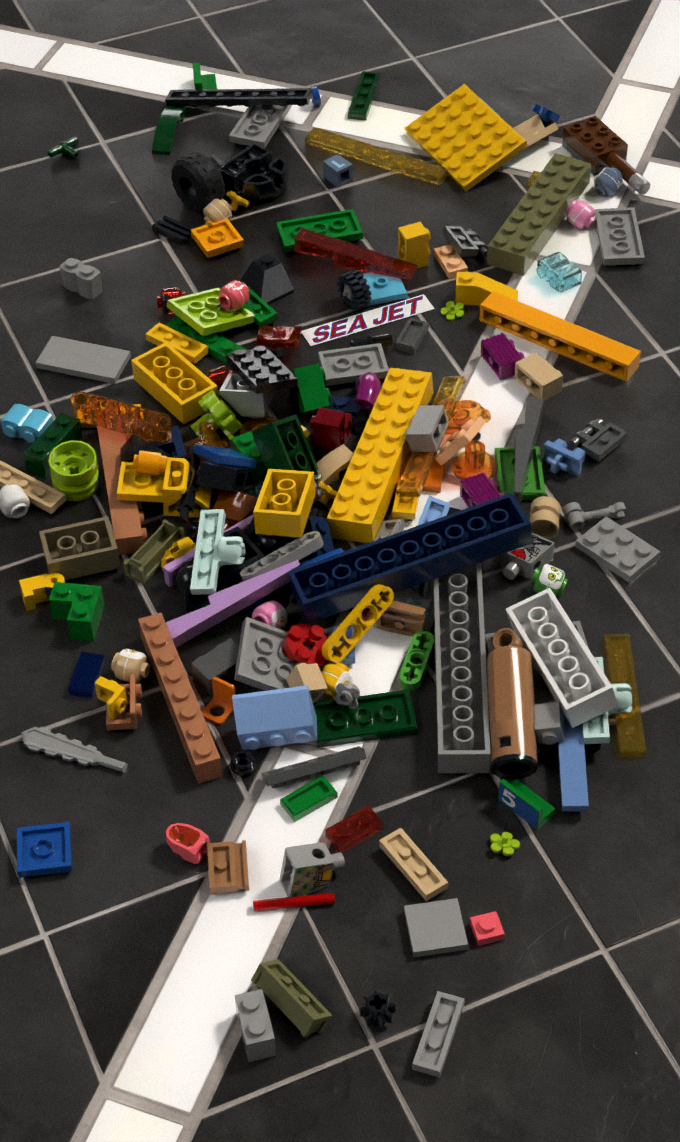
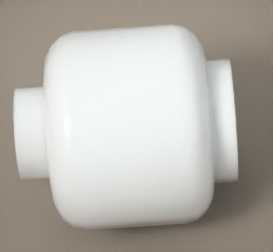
M6 485L0 489V510L8 518L17 519L23 517L30 506V500L24 490L19 485Z

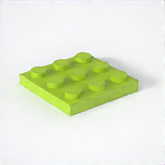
M220 288L167 301V308L202 336H209L212 333L227 331L235 327H243L254 323L255 315L245 307H241L236 311L224 309L218 300Z

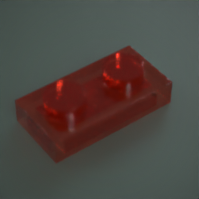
M368 805L325 829V836L336 850L342 853L383 829V822Z

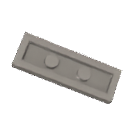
M437 991L412 1063V1070L440 1078L464 1007L465 998Z

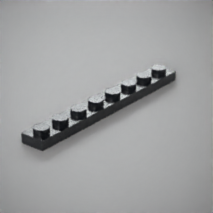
M312 88L170 90L165 101L167 106L174 107L304 106L309 104L313 94Z

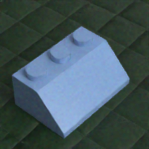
M308 685L232 695L237 736L242 750H255L264 747H279L288 744L317 741V716Z

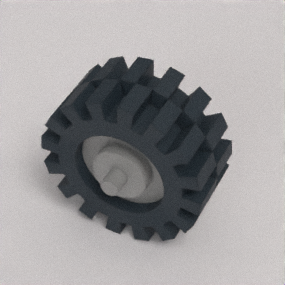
M356 269L344 273L337 278L338 291L341 292L340 297H343L344 304L347 303V307L351 308V310L365 306L371 300L370 286L366 284L367 280L363 278L364 275Z

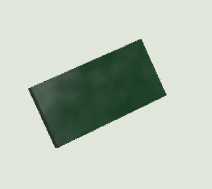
M408 689L359 696L357 699L358 706L355 709H351L348 705L338 704L335 700L313 703L317 716L316 742L318 748L418 734Z

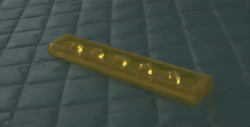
M608 634L604 637L610 684L626 683L630 685L632 690L629 691L632 694V711L627 714H614L620 757L646 756V744L629 634Z

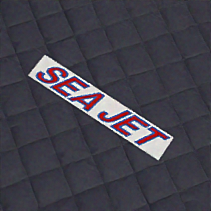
M423 294L301 332L309 345L313 346L433 310L434 307Z

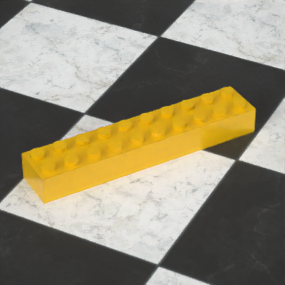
M400 368L389 369L327 516L332 538L361 543L374 541L397 487L396 483L407 455L411 451L409 443L405 439V432L409 428L412 417L415 415L418 407L428 406L434 393L431 372Z

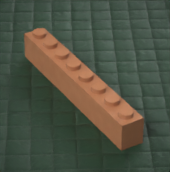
M122 411L95 414L118 555L132 554L148 540L146 528H141L142 525H145L143 511H138L142 509V502L117 500V488L121 469L120 448L130 438V434H125V432H129L128 421L123 419Z
M162 613L138 619L141 640L197 783L200 784L223 777L220 755Z

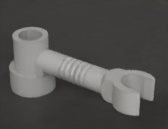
M571 502L565 505L562 511L565 519L569 521L571 528L579 530L584 527L585 521L605 517L623 518L625 517L623 511L626 510L623 502H617L608 508L584 512L579 503Z

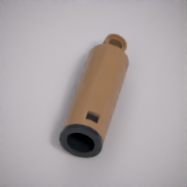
M502 628L493 637L492 642L496 649L491 651L487 657L490 766L492 774L497 777L521 779L533 775L538 769L536 733L534 730L533 663L531 653L525 649V644L510 628Z

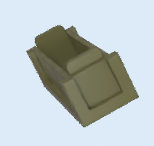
M164 519L162 525L128 561L125 560L123 562L125 576L144 585L161 567V559L165 551L171 548L174 542L184 538L183 528L180 526L176 527Z
M279 959L259 964L251 979L252 983L257 984L256 987L263 990L301 1031L303 1037H308V1035L314 1032L322 1033L332 1014Z

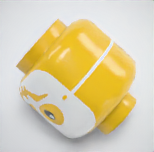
M337 662L336 665L327 664L324 666L321 673L328 688L322 695L324 698L335 700V696L338 693L336 686L339 683L353 682V678L349 673L350 669L346 665Z

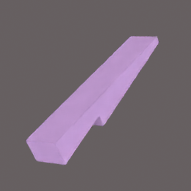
M296 560L208 596L210 605L166 622L175 647L177 648L289 583L288 571L300 568L299 561Z

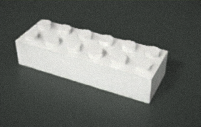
M550 588L506 608L514 632L525 644V649L531 653L532 662L556 702L560 703L561 710L572 728L618 706L612 685Z

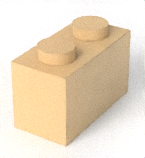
M536 352L515 362L514 379L537 399H544L545 401L562 392L563 375Z

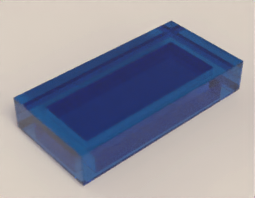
M81 652L68 687L69 695L93 698L96 690L95 681L101 676L106 661L105 655Z

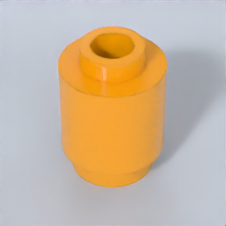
M140 450L139 455L134 454L133 468H137V473L156 476L165 474L167 456L161 455L162 453Z

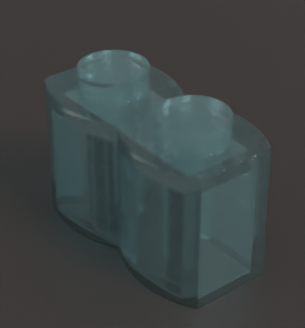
M561 252L553 253L537 261L536 271L538 276L549 282L551 288L560 293L578 286L582 282V271L576 264L569 262L567 257Z

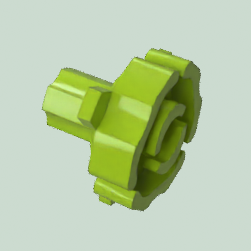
M210 390L198 402L207 413L191 425V428L203 441L219 428L231 440V438H234L233 434L243 427L241 422L236 420L237 417L229 406L213 390Z

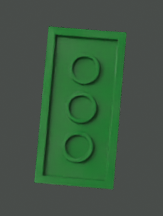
M353 209L276 222V229L285 253L363 239V231Z

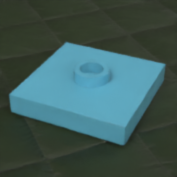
M396 268L363 274V278L367 280L366 284L370 286L369 291H371V300L367 306L407 299V291Z

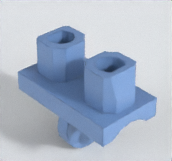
M559 438L555 442L548 440L544 444L545 454L543 460L551 465L550 471L557 474L560 470L567 471L576 476L581 473L582 463L585 460V450L577 447L570 451L567 449L566 442Z

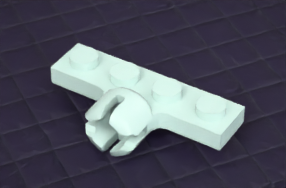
M224 509L201 510L190 585L192 595L216 593L219 568L223 565H240L244 562L245 557H240L245 555V544L242 537L223 536L226 518Z
M594 657L604 673L603 657ZM611 684L618 706L582 723L584 744L610 743L608 716L610 714H627L632 711V694L629 692L632 690L629 684Z

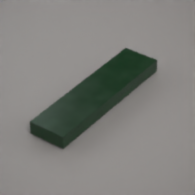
M362 71L348 111V119L367 120L380 81V73Z

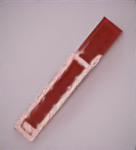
M301 228L295 237V252L333 259V266L411 280L417 270L416 264Z

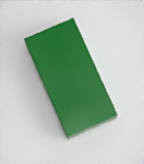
M322 775L281 798L280 805L291 819L296 822L338 798V792Z

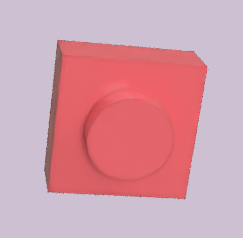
M496 911L470 917V925L478 946L504 940L505 933Z

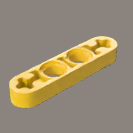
M377 584L369 590L323 644L322 655L325 659L337 663L341 662L393 602L394 593L390 587ZM380 592H383V593H382V596H383V599H382V600H380V598H381V596L379 595ZM365 608H369L370 616L367 620L363 621L362 612ZM353 626L354 635L347 639L346 630ZM334 646L336 647V648H335V650H336V654H335V655H333L334 652H333V650H332V648H333Z

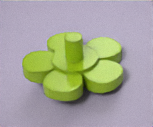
M448 301L446 307L441 309V315L446 316V319L449 321L455 320V316L456 318H462L464 316V305L461 302L454 304L453 301Z
M503 832L501 836L499 834H492L490 837V842L492 843L491 850L495 853L502 851L504 856H512L514 850L519 849L520 842L512 839L513 835L509 832Z

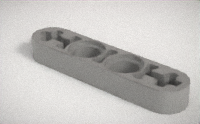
M318 531L306 533L302 538L295 539L245 567L240 572L243 582L296 560L299 561L317 551L324 545Z

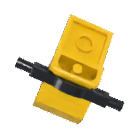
M190 445V447L188 446L185 458L167 457L165 474H159V476L137 473V468H133V462H121L117 500L163 503L164 516H179V522L186 524L189 521V517L200 518L201 510H210L213 488L196 484L200 457L193 452L195 445Z

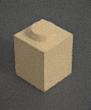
M317 663L297 664L286 678L289 688L308 685L312 702H318L328 689Z

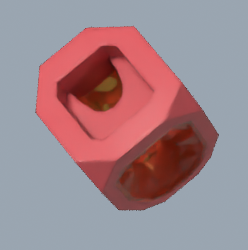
M182 823L171 824L166 829V842L173 852L191 863L199 864L208 853L207 843H210L207 834L196 827Z

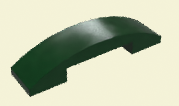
M166 107L159 118L153 139V154L171 155L175 144L174 136L179 123L184 121L187 108Z

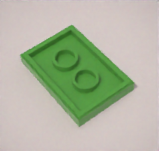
M539 446L534 448L521 500H534L538 497L546 496ZM515 447L495 448L498 491L500 494L512 493L514 496Z

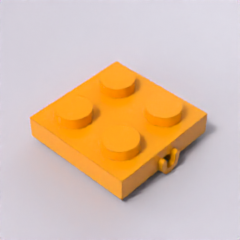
M227 218L213 223L207 221L204 226L191 229L192 238L207 258L244 246V239Z

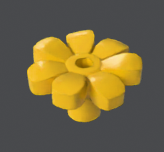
M233 191L226 193L232 201L230 204L233 209L232 211L235 212L240 205L248 207V200L237 196Z
M320 481L318 486L323 494L318 501L326 505L330 499H335L337 491H333L329 485Z

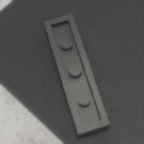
M357 746L263 772L261 775L265 785L279 788L287 785L286 781L296 779L297 782L308 780L311 778V774L321 772V775L333 773L336 771L335 767L345 765V768L360 765V760L367 758L364 748Z

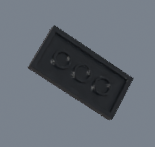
M256 346L251 350L239 349L233 351V353L226 354V362L256 394L298 386L297 377L265 346Z

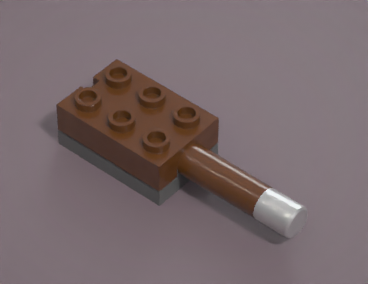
M593 116L582 120V123L575 122L563 127L562 147L575 159L591 163L590 172L594 176L599 174L605 167H615L622 173V179L640 195L649 191L651 187L650 182L626 162L628 144L599 118Z

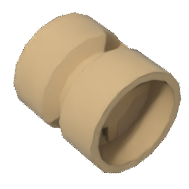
M538 497L531 503L529 518L531 531L548 540L555 538L559 530L560 504L551 497Z

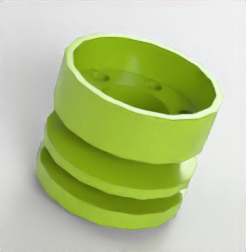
M73 440L63 442L54 447L48 460L53 488L64 493L67 501H81L94 495L100 483L95 450L85 442Z

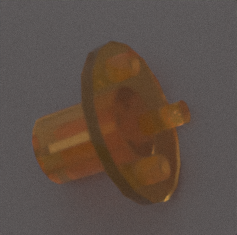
M203 421L199 425L200 437L184 443L186 454L188 446L190 447V445L195 444L221 448L227 447V442L220 440L213 423Z
M474 440L465 446L464 452L454 458L452 470L460 480L470 476L473 477V475L481 474L482 472L485 473L488 479H491L497 471V464L493 456L485 452V445L480 441Z

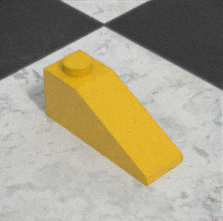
M457 272L455 304L461 302L463 305H480L493 291L518 301V290L479 273Z

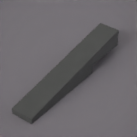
M526 398L525 429H516L514 497L519 505L543 417L544 399Z

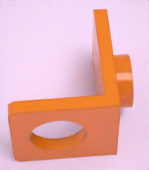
M214 676L212 678L214 697L203 709L202 714L204 719L221 726L234 711L232 695H235V686ZM215 707L224 709V713L221 716H213L210 714V711Z

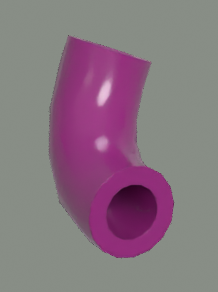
M367 372L361 375L355 382L357 394L354 403L360 408L372 410L379 395L381 383L375 373Z

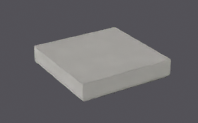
M458 898L404 906V915L413 958L468 950V942Z

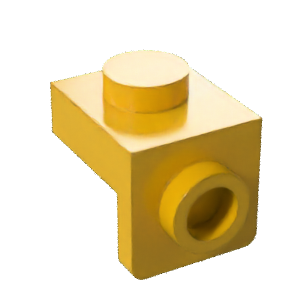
M100 676L95 681L97 699L106 703L108 716L114 720L127 707L128 701L125 687L120 686L114 680H108Z

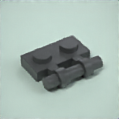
M444 226L442 234L459 256H477L478 254L483 258L487 257L488 248L484 242L479 240V235L475 231H472L470 228L464 230L462 226Z
M598 418L595 421L589 422L583 431H578L574 434L569 444L572 448L582 445L581 449L585 450V454L599 462L627 439V432L611 422L603 426L604 421Z

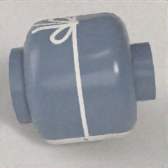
M605 167L594 179L595 191L601 196H613L623 185L622 173L615 167Z

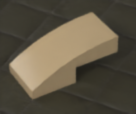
M343 444L324 456L316 463L322 478L315 480V483L318 485L322 481L328 485L338 480L339 472L348 468L354 453Z

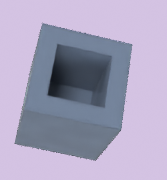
M337 154L323 161V177L339 188L353 181V164Z

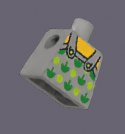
M322 842L286 847L279 880L288 897L303 896L329 886L333 871L344 868L345 860L341 852L330 854L326 844Z

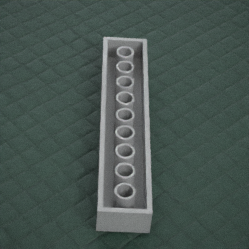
M476 563L433 579L438 773H490L491 753L481 563Z

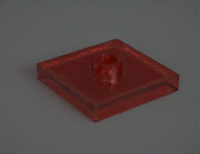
M260 326L257 335V346L299 347L302 326Z

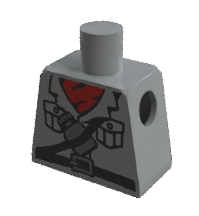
M532 533V544L502 554L501 566L504 568L502 571L503 575L510 580H513L517 574L531 579L536 568L541 569L544 564H548L553 560L555 542Z

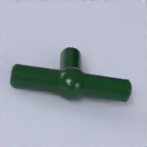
M74 136L65 142H60L58 146L48 150L47 154L52 158L61 152H65L71 157L77 158L79 155L78 151L71 147L78 144L79 140Z

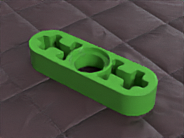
M418 631L412 637L399 674V685L403 690L408 689L409 692H414L422 685L434 650V636L428 631ZM424 641L425 643L422 650L420 649V644H422V642ZM413 658H421L423 662L421 664H413L411 660ZM411 672L414 673V678L411 681H407L410 679Z

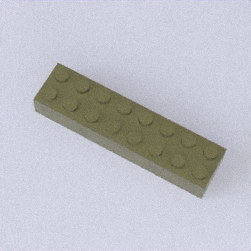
M555 153L488 244L487 264L524 276L567 216L565 213L567 208L573 201L578 200L590 183L591 163Z

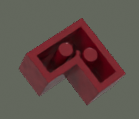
M319 407L316 415H313L310 421V429H313L311 445L314 447V455L326 456L343 444L346 446L352 432V414Z

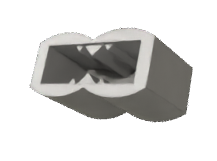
M68 258L60 265L62 283L66 289L78 292L87 299H95L103 292L100 271L95 267L84 265L83 262L74 258Z

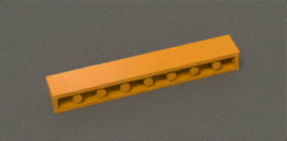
M493 291L480 304L481 322L627 382L639 368L640 350Z

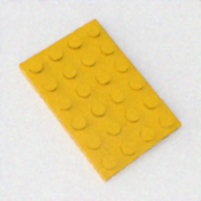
M465 84L404 128L406 133L466 192L528 146L523 137Z

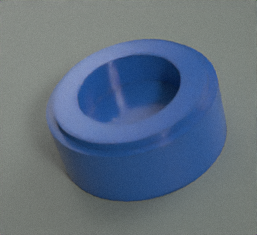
M311 87L313 105H321L318 87Z

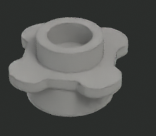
M339 683L336 686L338 693L335 696V701L338 704L348 705L351 709L357 708V699L360 696L359 688L353 683Z

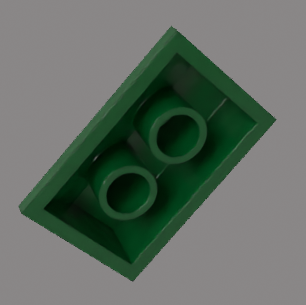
M297 415L271 422L251 431L267 471L268 469L314 472L315 480L322 478Z

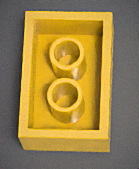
M268 469L253 511L255 534L302 538L316 495L314 472Z

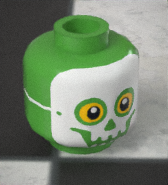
M544 564L541 569H535L530 581L534 582L533 590L536 593L550 588L555 596H561L568 579L565 578L563 570L549 564Z

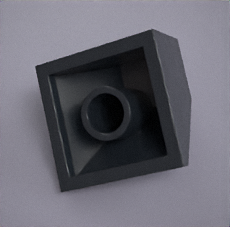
M271 253L253 260L240 280L268 305L294 293V288L282 263Z

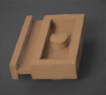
M393 601L376 621V628L413 637L416 632L425 631L426 608Z
M242 840V843H234V841L207 843L210 894L237 892L239 889L249 891L246 840Z

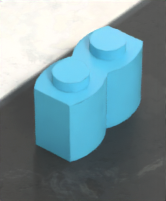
M14 404L1 420L3 433L7 436L23 438L27 442L34 443L53 422L52 414L44 410L31 409L22 404Z

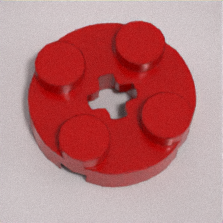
M297 624L292 626L283 640V649L286 656L292 662L296 660L298 663H317L320 669L328 661L322 655V646L328 639L324 635V629L319 625ZM303 644L309 645L311 650H309L308 647L303 646Z

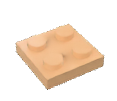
M481 416L474 421L469 419L461 427L460 431H455L438 449L441 453L435 460L440 465H443L475 437L486 421Z

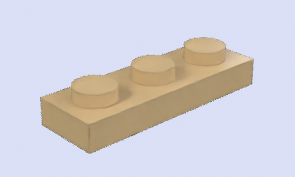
M402 828L379 840V847L425 901L448 889V881Z

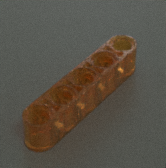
M76 392L70 398L73 417L80 419V422L131 436L135 434L142 439L156 443H167L172 439L171 420L167 414L87 392Z

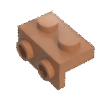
M130 675V684H119L125 687L128 701L126 709L113 720L108 716L106 705L107 731L137 729V718H142L141 703H137V699H142L141 684L136 683L135 675Z

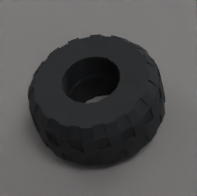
M191 152L175 162L171 171L173 187L181 202L190 210L203 213L204 208L214 199L221 200L224 198L225 183L222 178L223 176L216 164L205 154Z

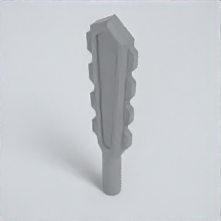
M33 727L21 732L24 746L28 747L30 751L37 753L42 751L51 757L60 756L63 760L69 762L75 760L83 766L102 765L123 773L127 769V763L104 756L100 751H97L96 747L92 745L84 746L81 741L76 739L69 740L66 735L60 733L53 734L50 729L45 727Z

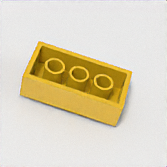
M168 342L131 360L134 380L183 424L206 413L198 402L210 390L215 391L218 395L217 385Z

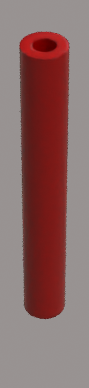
M334 893L254 900L253 909L254 911L335 904Z

